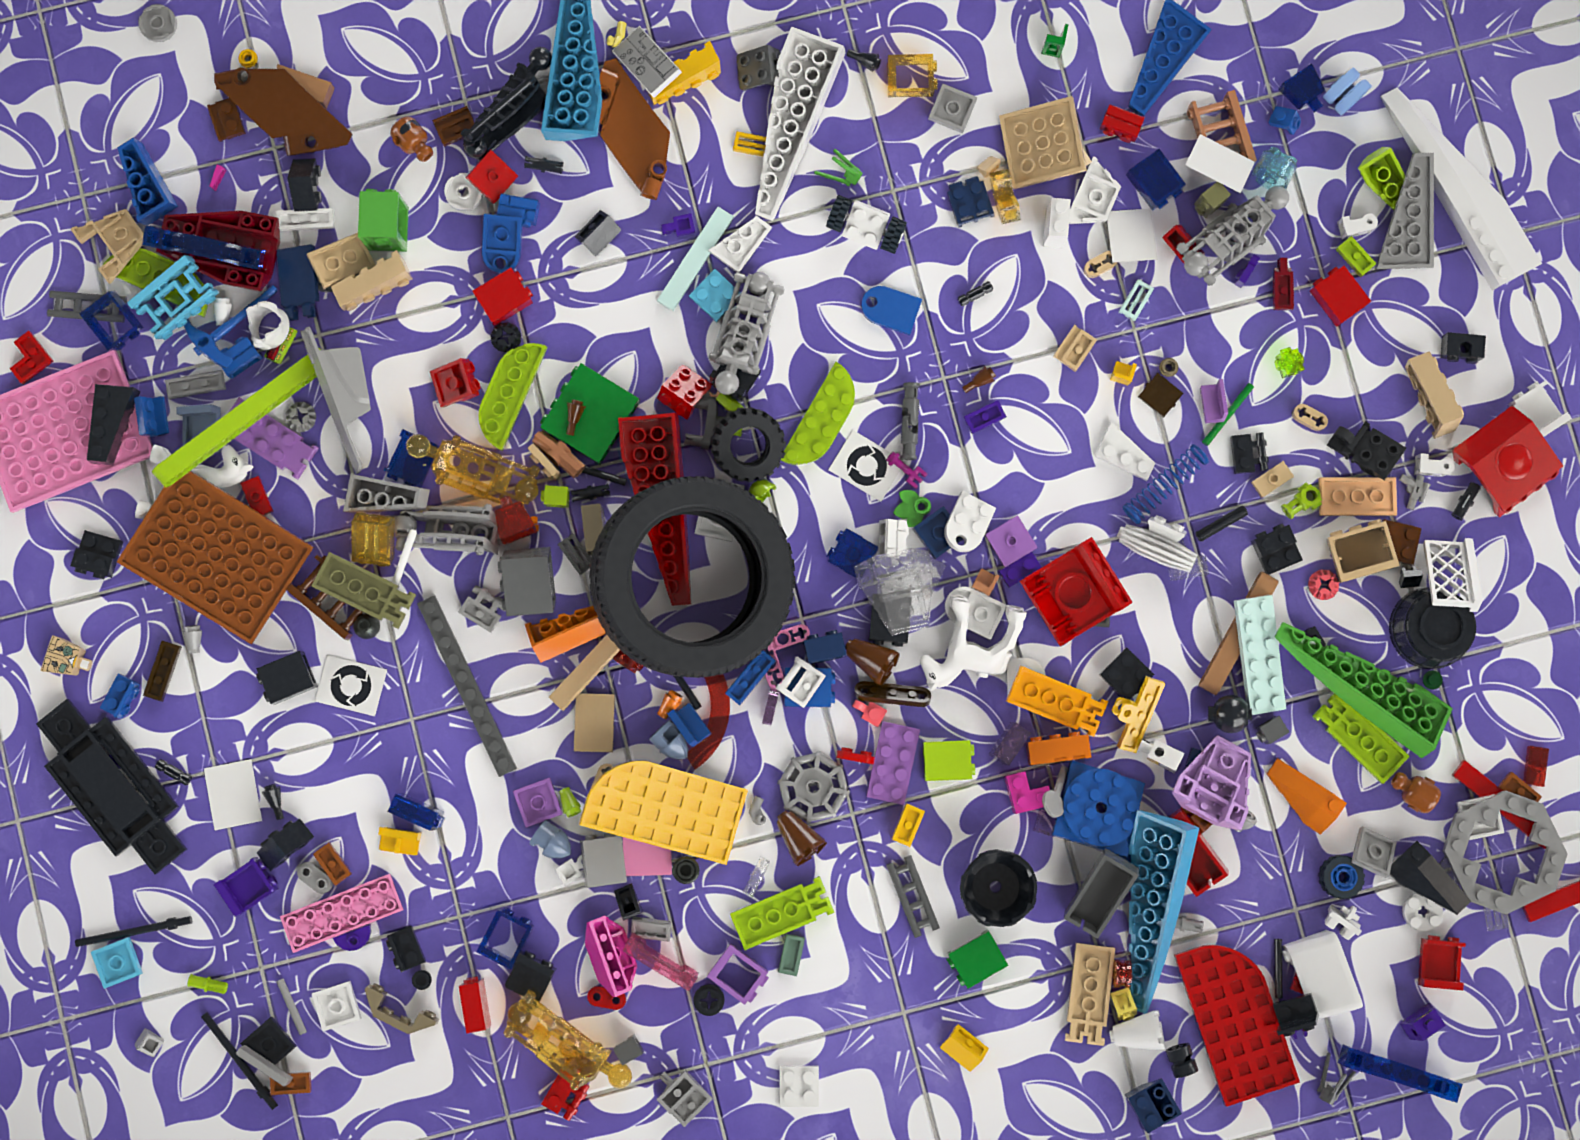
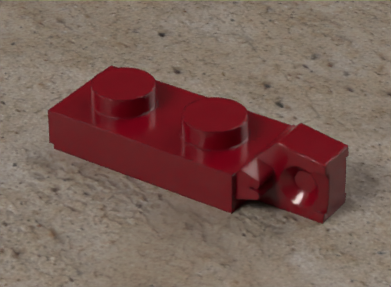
M1279 258L1277 260V268L1273 270V310H1293V271L1291 268H1288V258Z

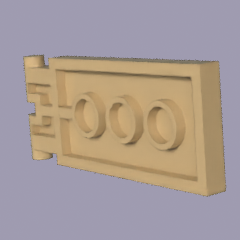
M1075 942L1067 1022H1070L1069 1033H1065V1041L1082 1043L1083 1036H1087L1086 1044L1104 1046L1105 1038H1101L1102 1027H1107L1115 956L1114 947Z

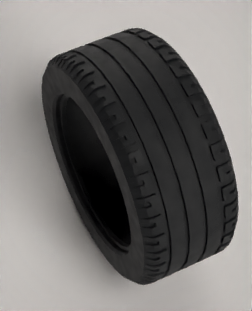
M686 476L657 483L637 493L612 514L595 543L591 557L589 586L593 607L602 628H604L611 641L624 654L638 664L659 673L679 677L700 678L721 675L738 669L760 655L761 651L765 650L772 643V639L778 635L783 627V621H786L790 612L788 609L792 605L794 597L792 592L793 588H795L793 572L795 571V564L791 556L793 554L789 542L787 543V536L783 528L779 526V521L775 515L769 512L768 507L761 500H757L756 496L747 490L741 489L740 486L731 482L727 483L725 480L705 476ZM675 515H697L708 518L724 527L740 544L749 569L747 598L736 619L715 636L696 642L677 640L656 629L641 612L632 588V565L641 541L655 525Z

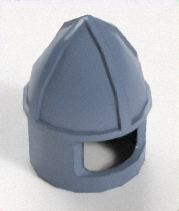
M669 719L649 740L665 756L677 760L686 759L688 755L686 740Z
M547 820L540 825L529 843L533 847L538 845L543 848L542 855L549 858H564L571 855V844L568 836L562 829L557 828Z

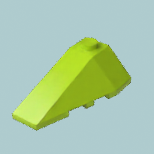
M1381 147L1368 155L1359 165L1358 170L1366 185L1394 210L1405 174L1392 148Z

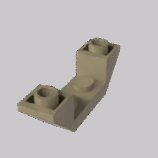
M374 983L365 988L373 1017L406 1034L434 1026L440 1020L436 1018L435 1013L426 1010L425 1012H419L415 1022L411 1023L412 1020L403 1015L399 1017L393 1014L394 1010L384 1006L381 1008L387 992L383 991L384 987Z

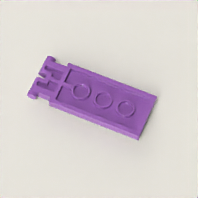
M238 397L230 411L245 400ZM267 414L234 438L283 470L286 467L293 472L292 476L297 480L307 467L302 461L306 459L310 462L319 449L314 444L310 447L303 443V437Z

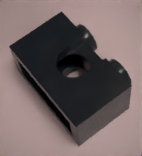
M1447 332L1442 336L1441 358L1447 359L1448 362H1458L1459 359H1464L1468 364H1477L1478 361L1485 358L1486 335ZM1461 345L1465 348V353L1460 351Z

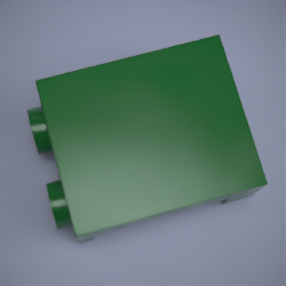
M985 930L981 935L959 948L949 951L947 953L949 958L946 959L952 969L956 968L959 973L956 977L960 985H965L967 989L1009 966L988 930Z

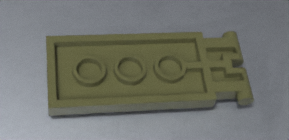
M331 552L328 553L312 584V587L381 621L385 618L393 622L392 626L397 629L400 628L406 616L405 613L400 611L401 608L404 607L409 610L416 597V594L410 591L408 594L398 590L400 586Z

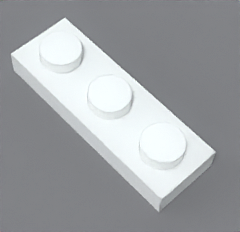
M322 208L314 211H275L276 217L279 218L280 231L334 228L333 208Z

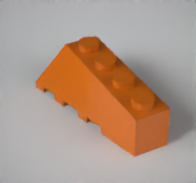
M593 606L575 610L574 614L571 615L566 613L559 614L556 619H541L540 623L534 625L531 622L524 624L531 646L540 663L606 634Z

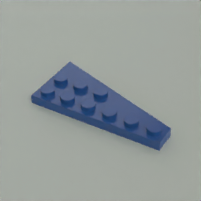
M1165 0L1128 105L1129 108L1143 117L1212 30L1173 0Z

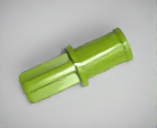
M190 974L187 982L188 987L203 989L204 992L212 991L225 994L228 989L227 982L213 980L211 977L205 978Z

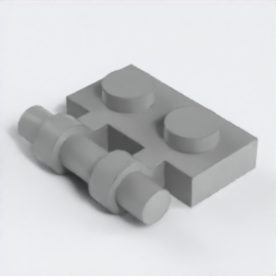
M476 585L472 592L478 596L475 600L468 596L458 613L492 633L502 617L495 613L498 608L503 610L502 598H496L488 593L489 590L486 588H480ZM484 599L492 603L490 609L481 604Z

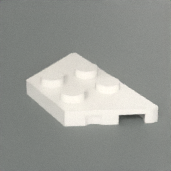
M1094 156L1070 208L1069 224L1106 222L1120 191V184L1111 177L1107 169H1104Z

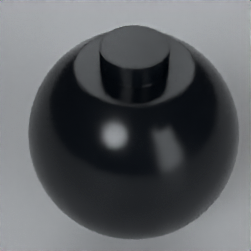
M1237 695L1222 696L1215 702L1214 706H1208V722H1214L1218 729L1226 733L1240 732L1246 728L1248 720H1252V708H1248V703Z

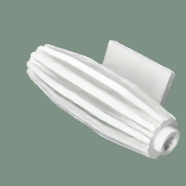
M1156 515L1149 518L1147 522L1149 523V530L1128 524L1125 527H1120L1117 537L1120 538L1119 542L1132 551L1166 567L1186 572L1191 571L1198 555L1179 543L1187 533L1184 530V526L1177 523L1171 525L1166 523L1167 519Z

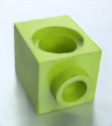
M545 485V490H541V501L544 502L545 507L568 508L570 489L564 486Z

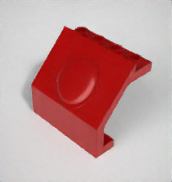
M1513 405L1452 450L1454 461L1458 465L1462 463L1467 465L1492 498L1494 513L1499 518L1505 513H1509L1518 503L1524 502L1533 492L1540 490L1549 480L1556 478L1559 474V469L1564 467L1534 422Z
M1092 537L1020 580L1021 585L1060 647L1133 603Z

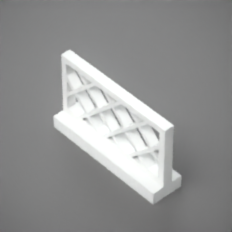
M1465 538L1464 542L1424 540L1423 545L1432 605L1469 607L1470 612H1478L1483 598L1473 539ZM1430 547H1436L1440 552L1435 554L1430 550ZM1458 548L1459 553L1454 555L1448 549ZM1445 554L1451 560L1447 563L1440 556ZM1437 561L1443 567L1438 570L1432 563ZM1453 562L1461 566L1459 571L1451 566ZM1447 569L1454 575L1449 578L1442 572ZM1439 576L1445 583L1440 585L1434 578ZM1456 577L1464 582L1461 587L1453 581ZM1449 584L1454 589H1456V591L1451 594L1444 587H1446ZM1438 592H1443V594L1448 598L1437 599L1436 594ZM1461 593L1466 597V601L1459 600L1455 596Z

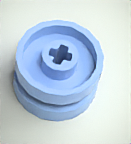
M1354 67L1345 75H1342L1323 96L1329 104H1333L1337 99L1341 98L1335 106V110L1340 116L1346 113L1372 87L1366 79L1361 80L1355 86L1353 85L1360 77V73Z

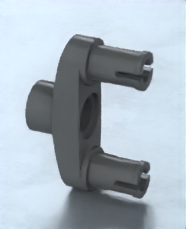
M715 397L702 398L696 404L695 408L705 409L707 412L705 432L702 436L686 433L684 445L697 446L706 450L710 449L712 445L710 442L711 436L714 434L713 429L719 424V420L722 417L718 416Z

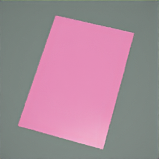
M623 837L626 876L672 875L671 850Z

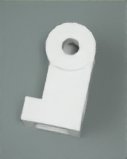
M1366 214L1362 218L1350 220L1349 216L1342 217L1337 221L1342 240L1350 236L1355 237L1370 233L1378 224L1377 217L1373 214Z
M1423 453L1415 456L1414 475L1442 477L1451 474L1455 469L1454 462L1449 458L1432 460L1428 459L1429 454Z

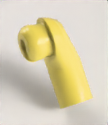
M619 21L617 23L615 36L609 35L606 40L608 46L615 48L625 38L627 25L625 22Z

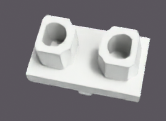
M1330 905L1325 925L1334 929L1338 923L1342 924L1343 928L1339 932L1347 940L1355 934L1359 936L1362 932L1360 930L1361 925L1357 923L1360 917L1355 914L1357 910L1355 906L1352 905L1349 909L1342 906L1339 910Z

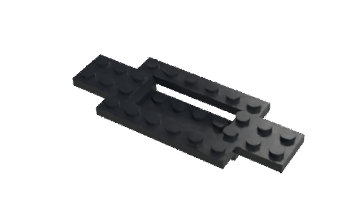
M66 699L36 723L58 751L57 756L44 767L115 857L132 845L150 870L156 875L188 850L164 820L179 806L109 717L103 718L91 728L73 703ZM101 744L106 748V750L110 753L113 759L117 762V764L121 767V769L125 772V774L128 776V778L132 781V783L136 786V788L139 790V792L143 795V797L147 800L149 804H146L143 798L139 795V793L135 790V788L131 785L128 779L116 766L113 760L105 752Z

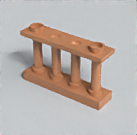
M1235 90L1228 91L1221 102L1197 108L1196 101L1190 103L1187 115L1189 120L1193 122L1197 138L1200 134L1206 137L1207 132L1228 126L1233 127L1235 132L1233 137L1215 142L1224 147L1232 144L1239 145L1240 155L1254 162L1257 161ZM1224 108L1228 110V119L1203 126L1200 115Z

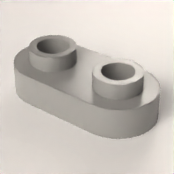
M304 862L298 867L297 875L299 879L317 893L324 894L332 889L333 882L326 872L314 863ZM306 868L310 871L308 876L304 874V869ZM321 880L325 882L323 888L319 886Z

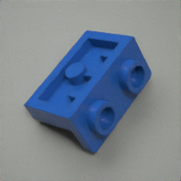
M135 397L134 402L139 435L157 437L168 434L169 427L164 397Z
M118 673L100 708L116 718L125 717L130 711L131 706L129 705L140 692L139 686L141 684Z

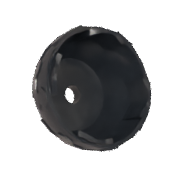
M995 849L978 854L979 856L969 864L960 880V896L965 909L977 922L988 927H1006L1017 924L1034 908L1036 903L1037 879L1033 868L1020 855L1010 851ZM993 881H998L1001 885L998 892H992L990 889V884Z

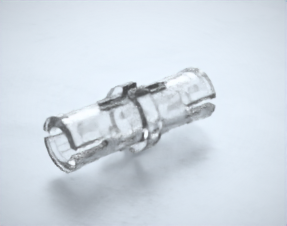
M761 856L759 857L753 872L749 874L750 878L743 890L744 893L754 897L771 863L769 860H765Z

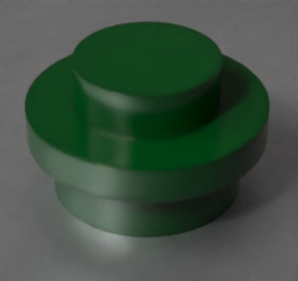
M1431 670L1424 674L1423 684L1426 688L1434 690L1442 685L1443 679L1439 672Z

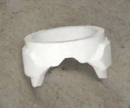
M267 301L258 302L256 305L246 309L254 347L269 350L278 347L284 342L289 332V319L283 310L277 308L276 304ZM275 312L281 319L279 327L274 331L266 333L264 339H260L259 326L262 319L268 313Z

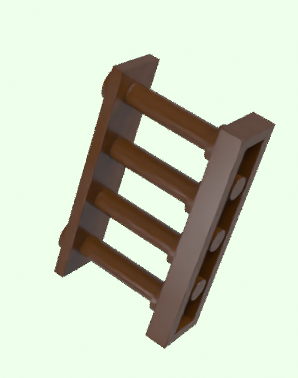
M316 555L314 558L320 562L301 585L295 586L291 584L286 590L344 640H349L353 636L349 632L350 626L363 612L355 609L345 622L339 623L335 618L337 617V612L345 604L344 602L338 600L330 610L327 609L325 611L320 606L328 594L320 591L316 597L310 598L306 595L307 589L314 582L326 559L325 555L323 557Z

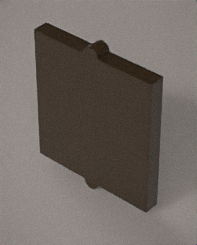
M1157 373L1149 383H1146L1145 389L1138 398L1164 418L1171 408L1176 406L1175 403L1183 395V392Z

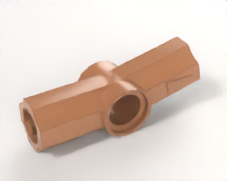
M544 430L538 431L534 435L532 443L544 452L554 465H559L573 478L578 477L582 473L585 465L571 453L570 448L564 442L555 440Z

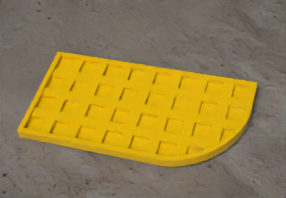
M649 761L625 762L605 772L594 783L587 795L579 825L727 865L748 790Z

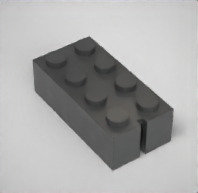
M1104 848L1066 908L1064 919L1077 927H1080L1081 920L1084 919L1082 930L1098 939L1139 876V868Z

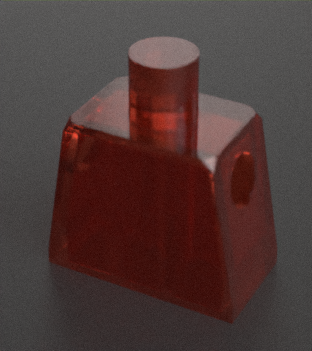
M505 496L499 500L502 508L495 510L499 537L503 546L538 532L534 522L520 501L513 503L510 496Z

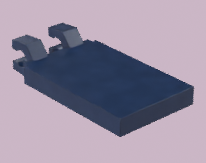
M312 244L277 250L281 306L285 308L284 311L290 321L298 320L297 306H302L304 317H316L315 302L319 301L318 278L307 257V253L315 250V246Z

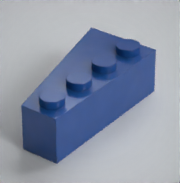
M131 138L117 147L123 170L127 176L128 181L126 182L133 199L131 200L136 209V218L139 223L148 226L179 207L142 142Z

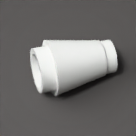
M215 299L213 308L216 325L221 326L229 320L232 304H230L231 299Z

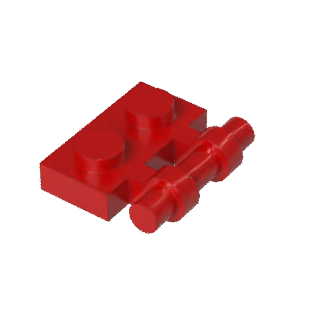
M561 1069L541 1105L556 1114L560 1112L561 1108H564L566 1113L563 1118L570 1121L572 1116L578 1112V1106L582 1099L586 1098V1092L590 1086L583 1082L580 1088L576 1087L575 1084L579 1078ZM570 1092L575 1094L571 1104L566 1101Z

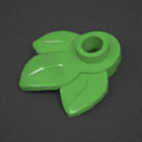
M903 490L899 492L902 503L895 508L893 513L899 518L907 519L908 527H915L922 522L923 516L930 512L931 503L927 498L919 497L915 491ZM918 504H924L925 509L919 510Z

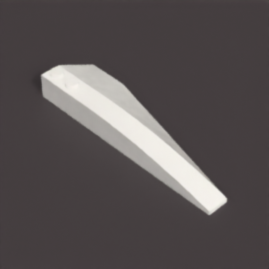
M791 27L777 61L776 68L779 72V77L776 76L774 81L771 113L769 115L765 154L763 156L760 188L758 190L755 215L770 221L774 220L796 173L846 53L843 45Z

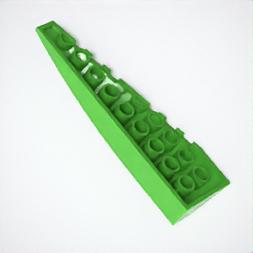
M1284 622L1281 623L1274 637L1307 670L1344 702L1420 758L1425 757L1436 749L1453 708L1416 683L1412 685L1407 682V679L1401 676L1397 678L1384 668L1380 670L1369 661L1347 651L1343 653L1332 644L1323 647L1320 643L1321 639L1317 637L1311 638L1306 636L1304 631Z

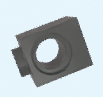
M1274 716L1256 727L1258 739L1265 744H1271L1289 733L1280 716Z

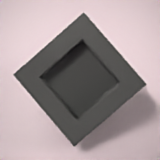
M635 1034L613 1049L622 1066L644 1052Z

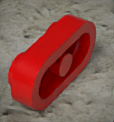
M842 747L841 751L837 750L836 758L874 765L875 757H872V752L860 751V754L852 753L853 749Z
M594 986L587 994V999L591 1005L613 1010L623 1008L627 1000L624 993L617 996L620 1002L614 1003L612 995L603 986ZM595 993L600 994L601 998L599 1000L594 999Z

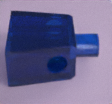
M1312 63L1283 82L1278 89L1299 110L1309 105L1315 113L1323 107L1318 98L1323 94L1325 88Z

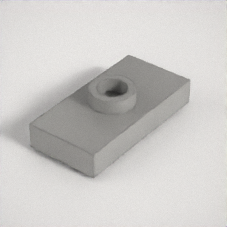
M633 917L631 937L669 942L671 939V921Z

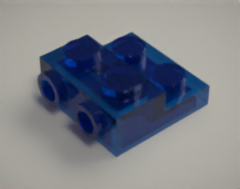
M847 528L845 531L840 530L835 539L838 541V544L835 548L831 547L826 556L829 558L827 563L861 581L878 551V546Z

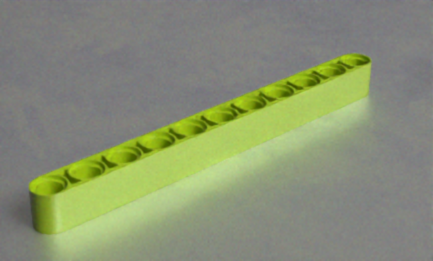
M308 354L159 463L152 470L153 475L165 488L171 486L314 380L317 375L314 364H311Z

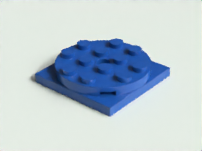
M1073 760L1070 761L1061 796L1064 812L1055 819L1052 836L1101 851L1106 848L1120 857L1127 858L1137 810H1140L1145 783L1122 776L1111 770L1099 769ZM1102 802L1106 809L1104 813H1099L1096 810L1097 803Z

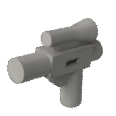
M1404 474L1399 478V481L1407 485L1406 491L1410 494L1407 505L1409 510H1414L1418 499L1419 502H1424L1426 493L1431 484L1423 482L1425 477L1422 475H1417L1415 481Z

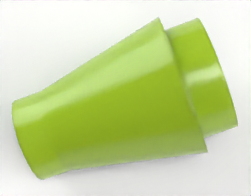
M567 787L560 790L563 814H566L567 818L581 812V805L570 788Z

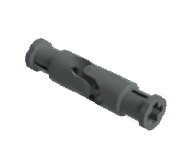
M906 382L903 383L905 388L904 399L902 400L901 427L903 449L900 459L917 460L918 388L920 384Z

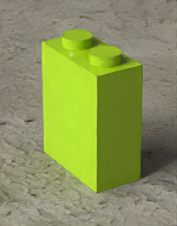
M970 740L923 742L924 781L972 779V775H975V764L971 763V756H974V744H971Z

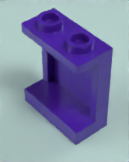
M258 857L251 858L248 863L213 884L234 917L242 915L279 889L276 878L272 874L269 875L266 870L267 866Z

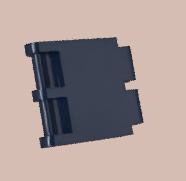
M978 176L966 179V186H963L962 181L949 184L950 191L947 192V196L958 228L962 227L963 224L973 221L976 223L982 218L995 217L984 181H979ZM988 211L986 214L977 216V214ZM972 216V218L961 221V219Z

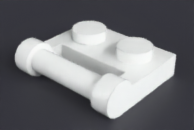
M796 657L794 665L781 684H778L775 689L804 708L826 676L801 658ZM803 667L806 669L805 673L792 692L787 690V687L800 668Z

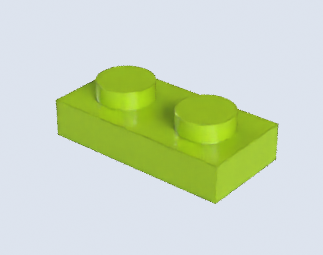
M1352 236L1335 249L1360 278L1376 265V262Z

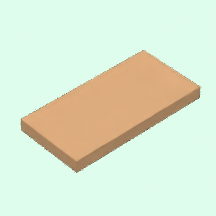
M1379 477L1318 478L1320 497L1322 499V505L1319 506V516L1397 515L1396 477H1387L1385 481Z

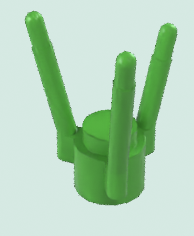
M834 149L833 152L846 164L836 157H832V160L846 170L844 174L846 179L814 171L816 175L844 183L847 186H850L851 183L856 185L863 172L859 171V168L854 166L837 149Z

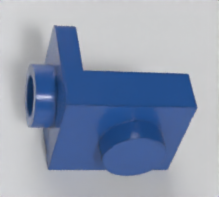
M1275 106L1268 123L1270 126L1287 129L1289 134L1294 135L1296 129L1300 127L1301 118L1297 110Z

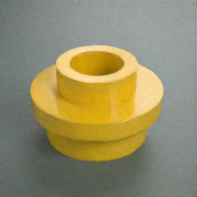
M245 49L240 52L238 60L243 67L252 68L257 64L258 56L253 50ZM247 57L252 58L249 62H246Z

